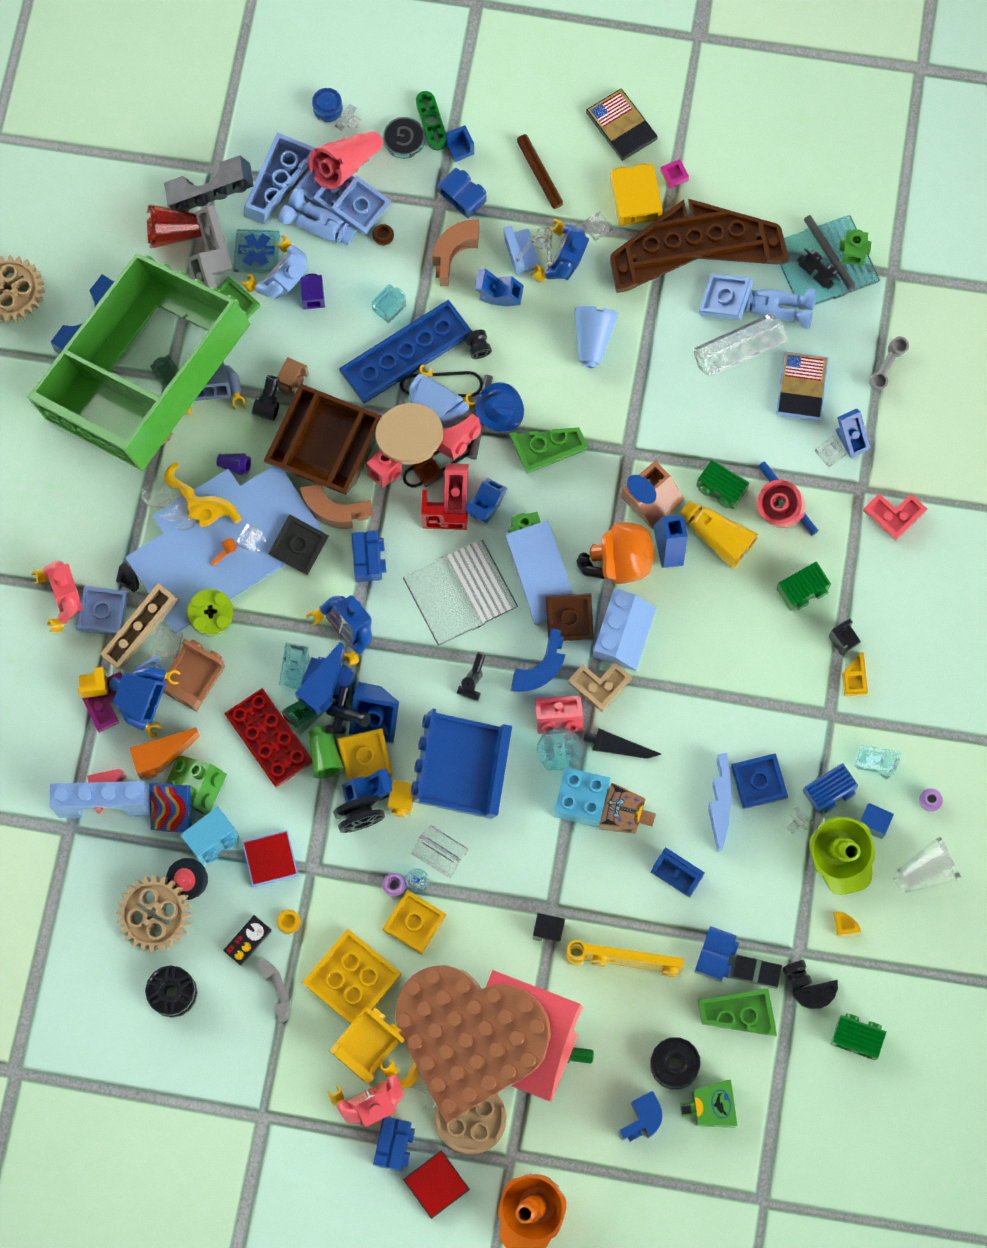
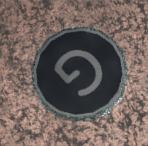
M398 117L391 120L385 126L383 132L384 146L394 157L401 159L411 158L423 149L425 130L413 118Z

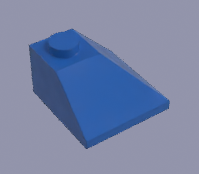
M358 682L353 695L352 709L360 713L370 714L371 720L366 727L359 725V723L350 722L349 735L382 728L385 741L393 743L399 701L381 686Z

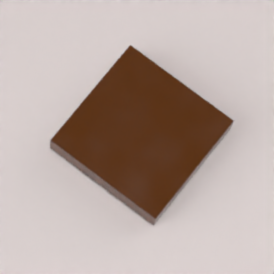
M591 593L546 596L548 638L550 629L561 630L560 635L564 636L563 641L594 639Z

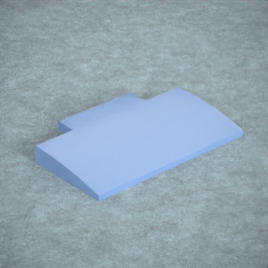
M272 466L241 486L230 470L227 469L194 489V494L198 497L216 496L229 501L237 508L236 511L242 517V520L237 524L229 516L225 515L219 517L211 525L200 527L199 521H194L188 517V502L184 497L152 515L163 534L125 558L148 594L159 583L180 599L164 618L174 634L190 625L187 616L188 605L193 596L198 592L206 589H215L225 593L231 600L287 565L268 555L289 514L323 532L282 469ZM228 538H232L237 546L236 550L224 556L213 566L210 562L224 550L221 543ZM208 608L207 612H204V614H208L211 611H213L212 608Z

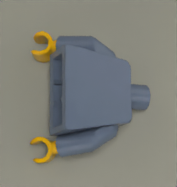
M224 361L195 399V401L232 398L231 394H234L232 401L233 409L236 410V401L243 402L244 408L246 406L245 399L240 395L242 390L239 376L229 365H225ZM191 406L187 410L188 415H190L192 412Z

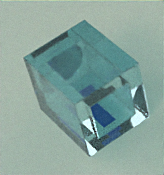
M388 284L371 301L372 309L389 324L406 307V295L399 287L394 288L391 284Z

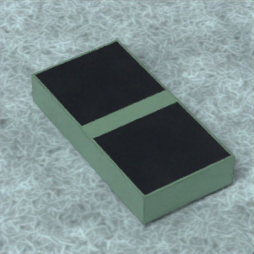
M736 954L731 979L778 989L783 965Z

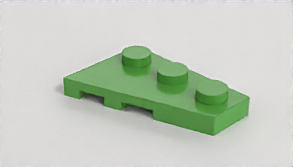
M579 427L552 429V431L509 433V437L526 474L588 450V445Z
M768 989L698 1000L702 1025L777 1036Z

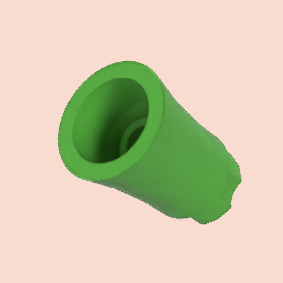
M318 726L308 732L313 763V777L318 779L334 777L345 770L336 748L334 735L325 732L326 726Z

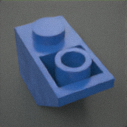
M683 515L662 517L653 525L661 568L683 566L688 538Z

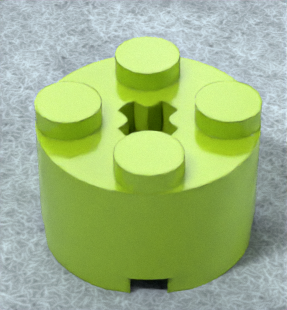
M206 589L198 592L193 596L188 605L187 616L189 624L197 633L206 637L222 634L228 629L233 619V605L225 593L215 589ZM208 608H212L213 611L217 612L211 619L207 614H204Z

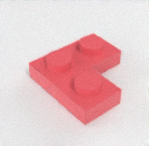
M879 493L863 509V512L896 541L928 508L912 494L895 508Z

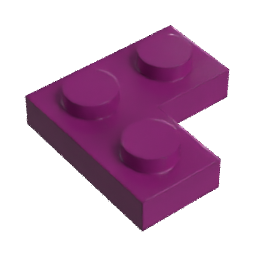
M121 671L107 677L109 695L82 698L99 733L120 723L111 706L116 692L109 688V683L114 677L122 679Z

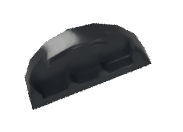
M838 980L792 990L791 993L801 1006L808 1009H821L828 1006L835 998L838 991Z

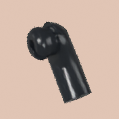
M585 552L580 553L576 562L582 574L586 577L604 579L602 568L595 567L592 564L589 554Z

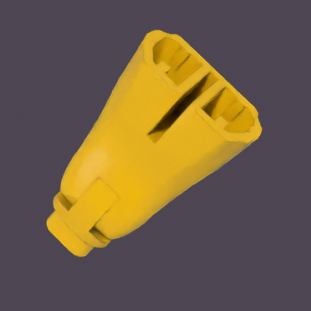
M691 500L680 512V515L687 519L686 523L690 525L692 531L710 546L732 569L742 560L744 553L746 554L752 548L759 536L754 531L727 519L714 510L706 507L702 508L701 504L697 506Z

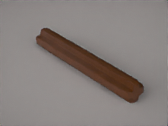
M523 134L519 136L517 143L552 208L557 209L561 207L563 200L528 135Z

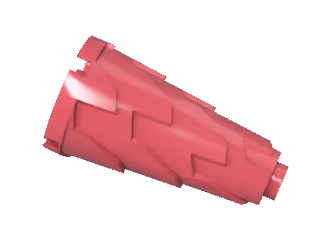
M370 131L319 146L309 155L310 172L315 171L317 176L314 179L326 189L338 188L345 180L358 172V169L367 163L369 158L381 150L383 139L377 132Z

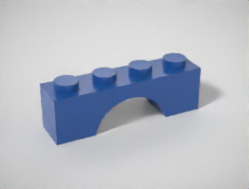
M101 274L89 290L95 303L94 308L114 283L113 280ZM82 324L76 326L63 325L51 340L54 351L60 354Z

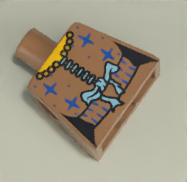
M611 783L599 829L635 834L639 823L653 827L656 813L643 810L646 800L644 797Z

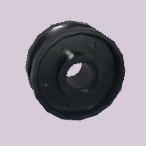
M370 795L357 798L337 807L333 811L335 819H345L338 825L340 833L359 831L382 821L385 818L384 810H372L381 803L379 796Z
M172 965L161 967L153 972L147 980L145 988L146 999L151 1008L162 1016L170 1018L180 1017L189 1012L196 1003L198 995L197 985L192 976L181 967ZM171 986H176L177 993L173 997H167V989Z
M670 1037L661 1041L654 1048L650 1059V1070L654 1079L662 1087L670 1090H681L690 1086L696 1079L700 1069V1055L696 1047L688 1040L680 1037ZM678 1058L682 1066L679 1069H672L669 1066V1060Z

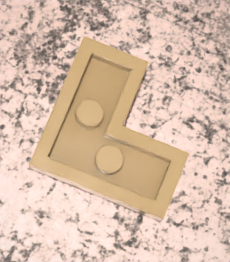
M614 663L599 678L582 664L568 680V684L603 712L632 680V676L617 663Z

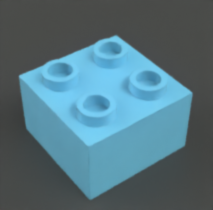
M565 767L554 817L599 828L610 777Z
M217 806L184 831L181 837L199 862L204 865L205 863L210 864L219 857L218 853L223 849L229 850L238 842L239 835L235 827Z

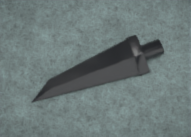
M598 728L597 734L585 732L583 741L594 743L592 750L597 752L645 759L662 755L659 752Z

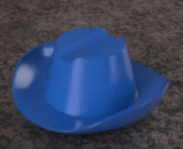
M498 382L488 385L480 392L476 399L475 412L480 422L489 429L497 432H508L516 429L521 424L524 416V405L518 391L513 386Z

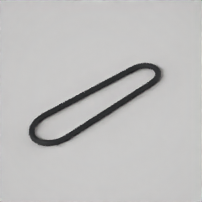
M475 372L433 373V376L474 375L478 378L480 386L476 392L472 393V397L479 394L482 390V378ZM411 374L401 380L400 387L404 393L409 394V391L404 388V381L408 378H414L418 374ZM458 394V395L461 396V397H466L467 394Z

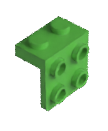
M178 756L166 783H172V785H191V807L199 813L207 815L211 812L227 774L211 763Z

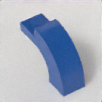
M550 629L545 656L537 666L528 670L517 668L514 670L510 691L526 692L544 686L556 676L565 659V654L557 653V649H562L564 636L560 635L561 630Z

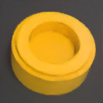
M284 910L278 915L277 926L281 932L293 934L300 928L301 920L295 911Z

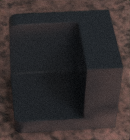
M851 618L833 628L829 634V639L840 655L861 643L851 627L853 623Z
M537 913L533 940L542 941V939L560 942L565 919Z

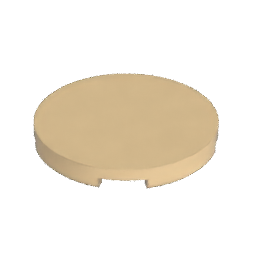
M406 403L393 407L381 417L376 428V440L380 451L385 457L401 462L404 465L418 464L431 458L443 441V427L439 416L429 407L416 403Z
M498 1094L449 1122H445L440 1110L436 1107V1130L444 1144L453 1151L464 1155L481 1154L490 1150L501 1139L506 1127V1109Z

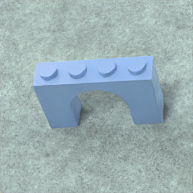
M144 781L50 784L49 807L59 818H82V809L97 807L121 809L128 816H150L149 788Z

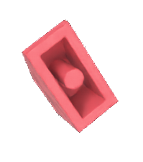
M446 463L444 485L445 514H466L469 464Z

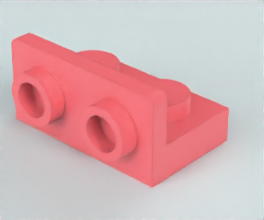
M581 696L535 698L538 734L583 731Z

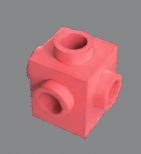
M381 451L373 454L366 463L367 475L382 488L391 481L397 480L402 473L401 462L385 457Z

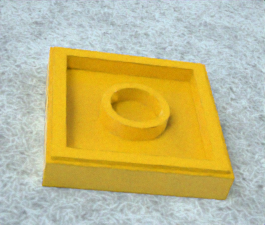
M382 728L337 738L347 781L352 778L368 777L381 769H387L388 774L393 773Z
M407 890L382 930L422 955L447 914Z

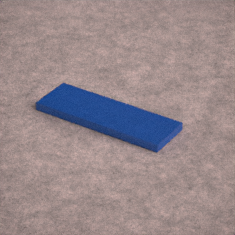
M448 299L339 368V371L361 402L365 404L419 370L421 365H427L465 341V336L472 332V330Z

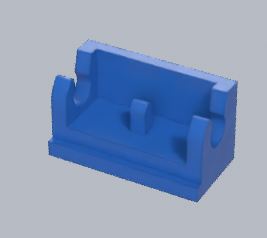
M666 847L650 872L689 898L705 872Z

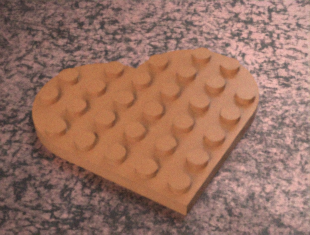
M438 965L422 969L409 978L401 989L396 1004L397 1027L401 1029L400 1035L405 1039L404 1043L445 1122L453 1120L530 1075L541 1065L547 1055L546 1051L551 1039L549 1018L540 1001L525 989L510 984H498L482 989L478 982L467 972L447 965Z

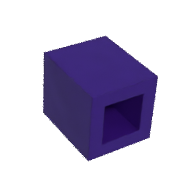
M311 273L301 277L303 309L325 308L322 275Z

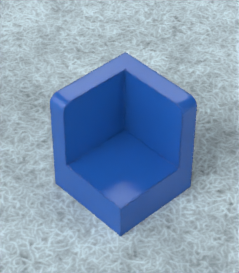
M466 125L446 133V145L454 162L474 155V142Z
M868 803L860 822L868 826L871 835L883 839L894 814Z

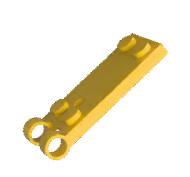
M580 940L571 941L567 947L566 954L568 963L573 966H579L586 960L592 961L591 965L599 967L612 964L662 972V976L676 977V974L680 975L684 966V958L586 944ZM572 950H579L582 955L573 956L570 952Z

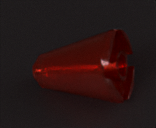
M148 204L147 213H150V218L147 220L149 248H158L202 237L195 213Z

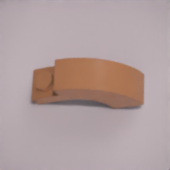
M479 219L466 220L451 226L436 242L432 259L433 266H436V278H439L440 286L449 287L450 265L454 256L464 249L478 248Z
M316 484L300 487L303 501L314 518L327 526L350 529L353 528V519L363 521L369 519V516H374L371 500L342 505L331 501L325 495L322 485Z

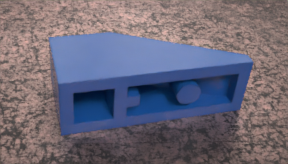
M341 642L338 643L295 692L297 700L317 716L321 712L325 713L332 705L331 700L334 696L345 653L344 644Z

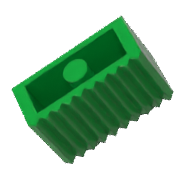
M711 459L698 478L696 486L703 495L715 497L722 507L734 509L748 490L750 482Z
M816 561L780 581L776 589L790 611L794 608L801 610L809 604L810 599L814 597L820 599L827 595L831 583Z
M846 1013L845 1016L841 1015L838 1018L830 1045L876 1061L887 1031L882 1030V1025L869 1021L868 1024L859 1022V1017Z

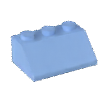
M614 588L595 644L593 658L611 664L617 663L621 667L636 671L656 607L636 594Z

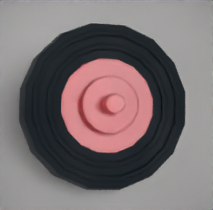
M182 858L175 861L169 867L166 877H168L167 884L171 881H176L175 889L183 887L180 894L188 895L189 897L186 900L199 897L205 891L208 884V874L205 867L193 858Z

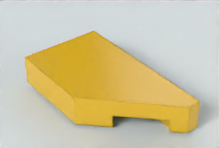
M860 652L842 673L844 696L868 694L864 652Z

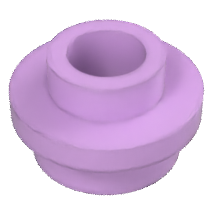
M929 788L921 793L919 803L924 810L934 812L942 806L943 797L938 790ZM933 796L935 803L928 802L927 797Z
M391 873L384 878L382 887L387 895L397 897L404 892L406 883L400 874ZM397 882L399 886L397 889H391L390 884Z

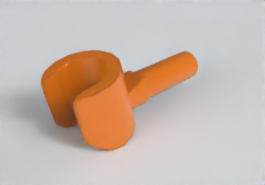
M228 538L221 543L224 550L210 562L213 566L224 556L236 550L237 546L232 538Z

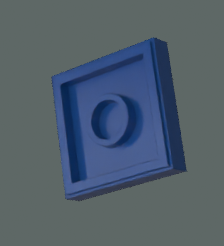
M776 753L731 764L743 810L788 799Z

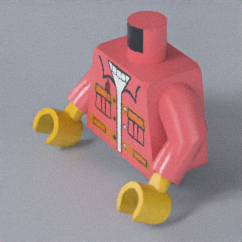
M57 560L43 569L35 570L31 573V575H36L37 577L34 584L48 582V579L50 580L60 611L58 619H48L47 625H51L49 632H62L64 624L78 611L83 610L69 564H64L63 561Z
M390 1059L391 1065L388 1068H385L383 1063L380 1065L381 1070L388 1078L386 1081L348 1100H344L340 1086H336L338 1091L336 1094H331L328 1090L327 1093L331 1104L337 1105L338 1111L348 1124L359 1123L367 1127L396 1112L397 1104L403 1098V1090L397 1076L398 1068L393 1060Z

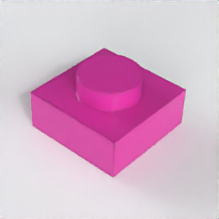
M680 159L660 168L669 189L689 181V175Z

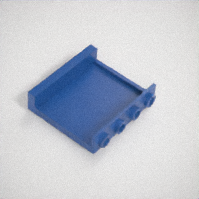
M431 709L427 714H424L422 720V727L425 729L424 735L420 737L418 743V750H421L420 758L416 760L414 772L417 773L416 781L412 783L410 794L413 795L412 802L493 819L499 813L512 726L503 724L499 727L436 713V709Z

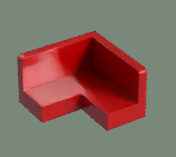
M422 489L421 519L423 529L467 530L468 511H466V514H445L444 502H428L427 489Z

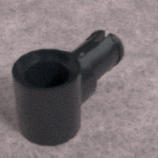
M273 375L266 376L263 392L254 401L252 415L271 421L275 420L280 404L275 396L279 377Z

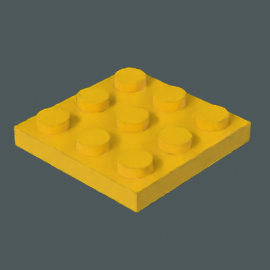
M347 929L302 984L351 1024L365 1007L373 1010L401 977L402 973L351 930Z

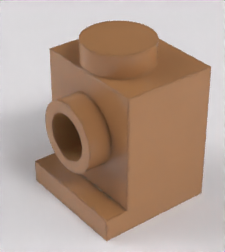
M287 357L277 376L280 378L278 389L286 395L294 394L300 383L303 384V376L308 377L309 375L307 365Z

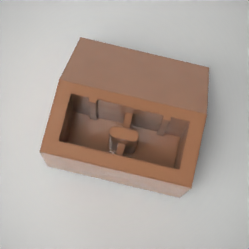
M656 460L639 474L646 478L655 488L656 500L651 504L638 501L630 493L627 485L622 489L621 496L651 529H653V525L657 521L669 515L685 500L672 477Z

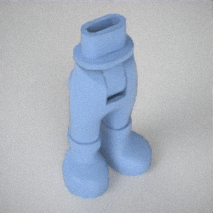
M299 187L293 190L289 199V206L285 205L282 208L278 221L282 224L294 223L297 227L325 240L336 241L338 244L342 242L348 246L357 232L333 212L315 206L310 202L307 203L304 200V191ZM295 210L303 212V214L316 219L317 221L309 219L302 214H298L297 212H295Z
M771 289L755 290V292L750 290L745 309L749 313L753 312L766 318L795 322L796 320L802 328L809 329L813 317L812 310H814L816 289H808L804 296ZM779 305L792 306L796 308L801 307L804 308V310L797 311L796 309L779 307Z

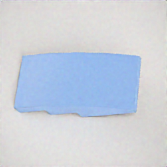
M309 170L296 186L304 191V198L312 204L333 212L345 223H348L350 227L365 235L391 203L390 199L357 175L356 177H349L338 188L326 189L315 181L314 177L317 176L315 171L310 172Z
M548 520L505 534L534 624L547 621L546 596L573 594Z

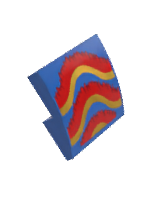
M149 783L151 830L183 833L192 826L191 785Z

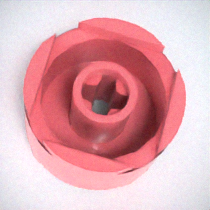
M773 480L761 489L757 498V508L760 515L773 527L788 528L803 518L805 499L794 484L785 480ZM780 500L786 502L783 504V508L778 507Z

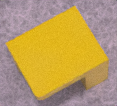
M103 667L94 668V673L79 676L80 688L77 689L81 698L109 695L107 673Z

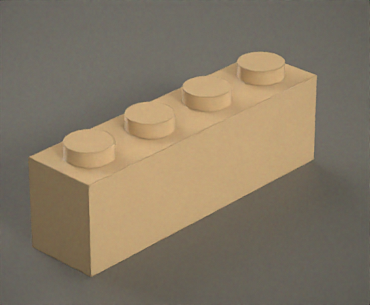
M158 583L100 655L117 669L122 670L180 599Z

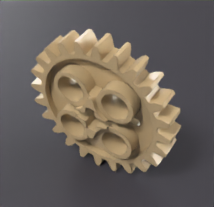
M9 255L7 261L0 256V323L5 319L7 325H9L11 319H14L17 324L18 317L27 320L25 315L27 313L33 316L32 308L39 309L37 301L44 300L41 294L45 293V289L42 287L45 283L41 278L40 271H36L37 269L34 264L30 266L28 259L22 263L20 256L15 261H13L11 255ZM9 273H14L11 278H5ZM22 288H29L26 292H20ZM6 302H13L10 306H4Z
M145 876L143 883L140 880H135L136 888L128 885L127 888L130 893H122L121 895L125 901L117 903L123 907L121 911L116 912V914L122 916V919L118 920L117 924H124L120 933H128L125 938L126 941L134 939L133 947H137L141 943V951H146L148 946L150 952H155L157 947L159 951H165V944L167 947L173 948L172 940L181 942L179 934H187L183 927L191 925L190 922L186 921V917L193 916V914L186 912V909L191 907L192 904L184 902L189 896L180 894L183 887L174 888L176 881H171L167 884L168 877H162L160 882L158 876H153L152 881L149 876ZM150 891L155 895V900L152 904H149L147 901V894ZM140 902L149 910H156L155 913L158 916L169 920L171 922V925L169 926L165 921H163L160 918H152L153 914L150 911H147L146 909L139 907L137 903ZM168 904H172L174 907L172 916H168L166 913ZM138 911L143 916L140 924H137L134 919ZM156 924L162 927L160 936L154 934V926Z

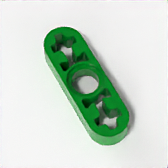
M420 92L416 97V107L428 145L433 150H442L446 146V132L435 97L431 92ZM424 99H426L427 102H429V110L427 111L425 104L422 101ZM432 116L438 121L434 125H428L425 120ZM437 131L438 138L440 139L439 143L434 140L433 132Z

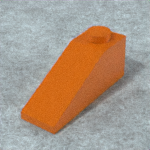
M195 727L131 747L130 752L139 778L148 780L157 777V773L163 772L200 737L197 728Z

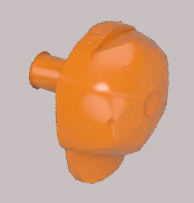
M632 522L615 523L611 530L603 534L601 545L593 544L589 551L593 562L603 561V576L613 580L615 584L635 582L649 575L655 553L649 531L642 525Z
M531 1173L514 1178L507 1183L498 1208V1215L501 1220L500 1239L506 1248H546L551 1239L557 1236L567 1209V1199L561 1192L559 1185L549 1177Z

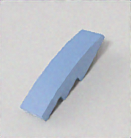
M727 753L717 755L716 761L720 777L714 778L712 782L716 801L709 802L708 805L717 852L723 850L730 818L731 776Z

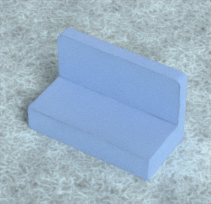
M512 225L504 227V240L515 274L518 275L532 271L535 265L540 266L529 229L514 232Z

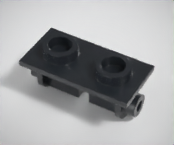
M805 248L804 250L807 252V255L804 256L802 254L797 259L798 265L809 275L815 270L818 271L813 279L823 289H831L834 285L832 282L834 279L840 281L836 276L838 271L830 264L825 266L820 261L823 257L814 249L810 252Z

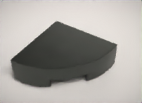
M123 562L119 566L116 582L136 592L139 589L138 577L133 569Z

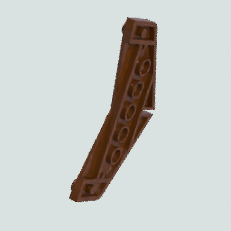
M683 199L616 249L610 256L616 293L629 291L697 259L775 265L788 263L789 261L782 228L777 223L688 199L691 217L687 216Z

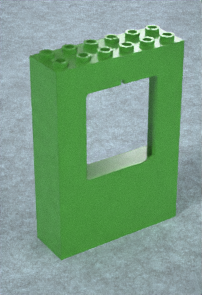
M136 253L27 398L45 420L143 471L251 324L246 318V312L239 307V301L232 295L225 296L217 288H209L196 278L192 280L184 272H176L165 263L159 264L149 255L143 256ZM157 308H162L208 331L160 396L111 371Z

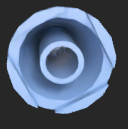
M577 306L574 314L579 362L583 363V367L596 368V365H600L618 319V312L608 308L603 310L596 309V306Z

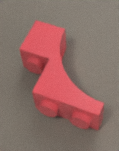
M471 414L463 422L443 429V441L437 450L453 461L458 455H462L472 439H476L481 432L479 417Z

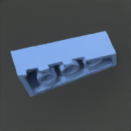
M277 132L244 206V217L265 224L309 169V155L316 148Z

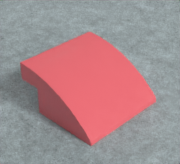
M492 970L486 987L510 984L525 989L540 1001L548 1015L551 1039L549 1040L545 1059L533 1073L511 1086L552 1102L578 1038L574 1028L583 1007L580 1003Z

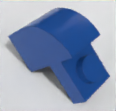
M486 268L478 269L475 290L481 294V301L504 307L521 304L524 287L521 282L513 276L497 278Z
M487 478L481 483L475 498L468 502L465 510L473 518L488 523L500 506L508 488Z
M381 769L368 777L352 778L342 784L345 802L347 803L351 800L370 795L379 796L380 801L388 798L389 793L392 792V781L388 770Z
M653 1091L631 1102V1106L639 1120L619 1130L618 1133L622 1140L628 1138L629 1142L641 1137V1131L643 1130L647 1137L650 1138L660 1127L662 1108Z

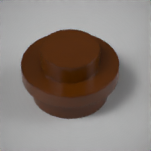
M380 224L373 230V240L378 245H388L394 239V231L390 226Z

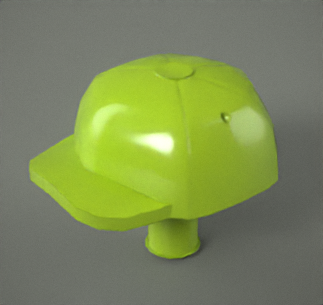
M837 816L822 822L809 840L811 857L816 871L822 875L826 885L833 894L847 895L866 889L872 881V864L875 860V848L870 829L863 822L848 817Z

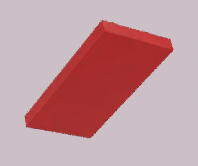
M263 688L224 713L275 788L312 764V758Z

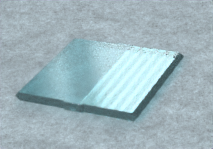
M851 215L818 226L841 263L843 251H839L840 238L845 237L846 230L857 229ZM807 228L802 232L784 238L789 261L788 263L780 264L791 291L793 294L804 296L808 289H816L815 305L831 299H837L880 281L869 255L866 254L863 266L842 263L856 284L855 288L848 290L839 274H837L836 276L840 281L834 279L832 281L834 285L831 289H823L813 279L818 271L815 270L809 275L798 265L799 262L797 261L802 254L804 256L807 255V252L804 250L806 248L810 252L814 249L823 257L820 261L825 266L828 264L832 265L810 229Z

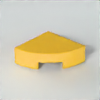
M837 911L833 913L837 936L861 933L858 923L844 912Z

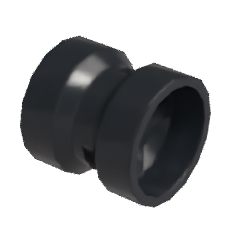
M475 330L465 336L466 343L471 348L469 352L472 359H481L492 353L491 346L486 341L487 334L485 330Z
M804 960L793 962L782 968L784 974L789 978L788 985L790 990L799 989L813 982L811 976L806 972L807 966Z

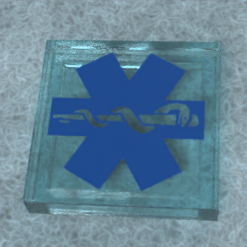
M236 229L234 272L270 273L278 264L279 248L275 242L280 244V231Z

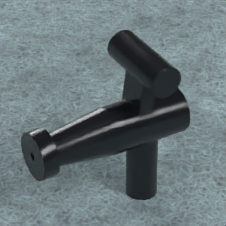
M477 652L473 667L461 681L462 686L459 685L457 694L479 701L481 693L475 691L476 684L483 677L481 669L486 656L485 653Z
M340 686L337 703L332 702V705L326 711L327 715L335 717L333 724L326 725L325 727L327 734H344L346 728L342 725L343 720L359 723V725L364 727L370 723V714L360 713L345 706L349 691L348 687Z

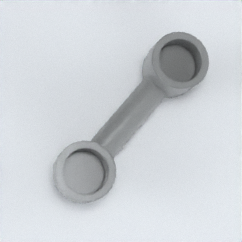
M898 336L889 343V354L879 371L869 378V384L874 390L881 391L888 385L887 373L896 357L903 355L909 349V342L906 338Z
M266 959L260 960L258 965L264 979L271 977L281 1002L274 1005L280 1023L285 1022L289 1019L290 999L280 973Z

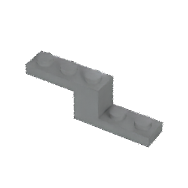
M214 205L195 212L207 252L193 255L187 258L193 280L196 278L209 288H217L213 275L224 273L233 268L218 221V215Z

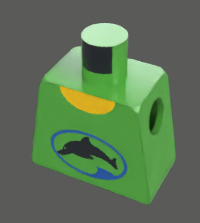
M731 1079L693 1090V1101L680 1103L681 1116H695L697 1126L736 1128L738 1126Z

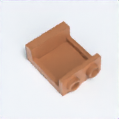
M184 639L182 649L167 671L178 670L181 674L173 673L170 678L172 681H178L179 683L171 684L168 679H164L163 681L167 682L163 693L197 712L225 668V664L222 660L223 657L217 652L211 650L209 653L202 649L203 645L193 639L191 641Z

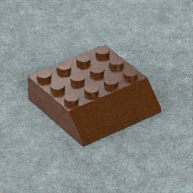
M300 383L265 456L264 463L346 495L357 483L376 442V428L382 415Z

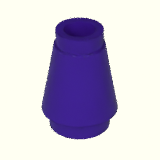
M245 453L218 454L216 464L217 467L229 469L231 472L243 475V473L248 474L250 471L251 457L246 456Z

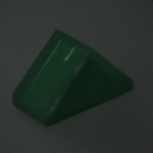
M297 701L284 708L282 714L285 721L301 735L323 712L317 716L304 704Z

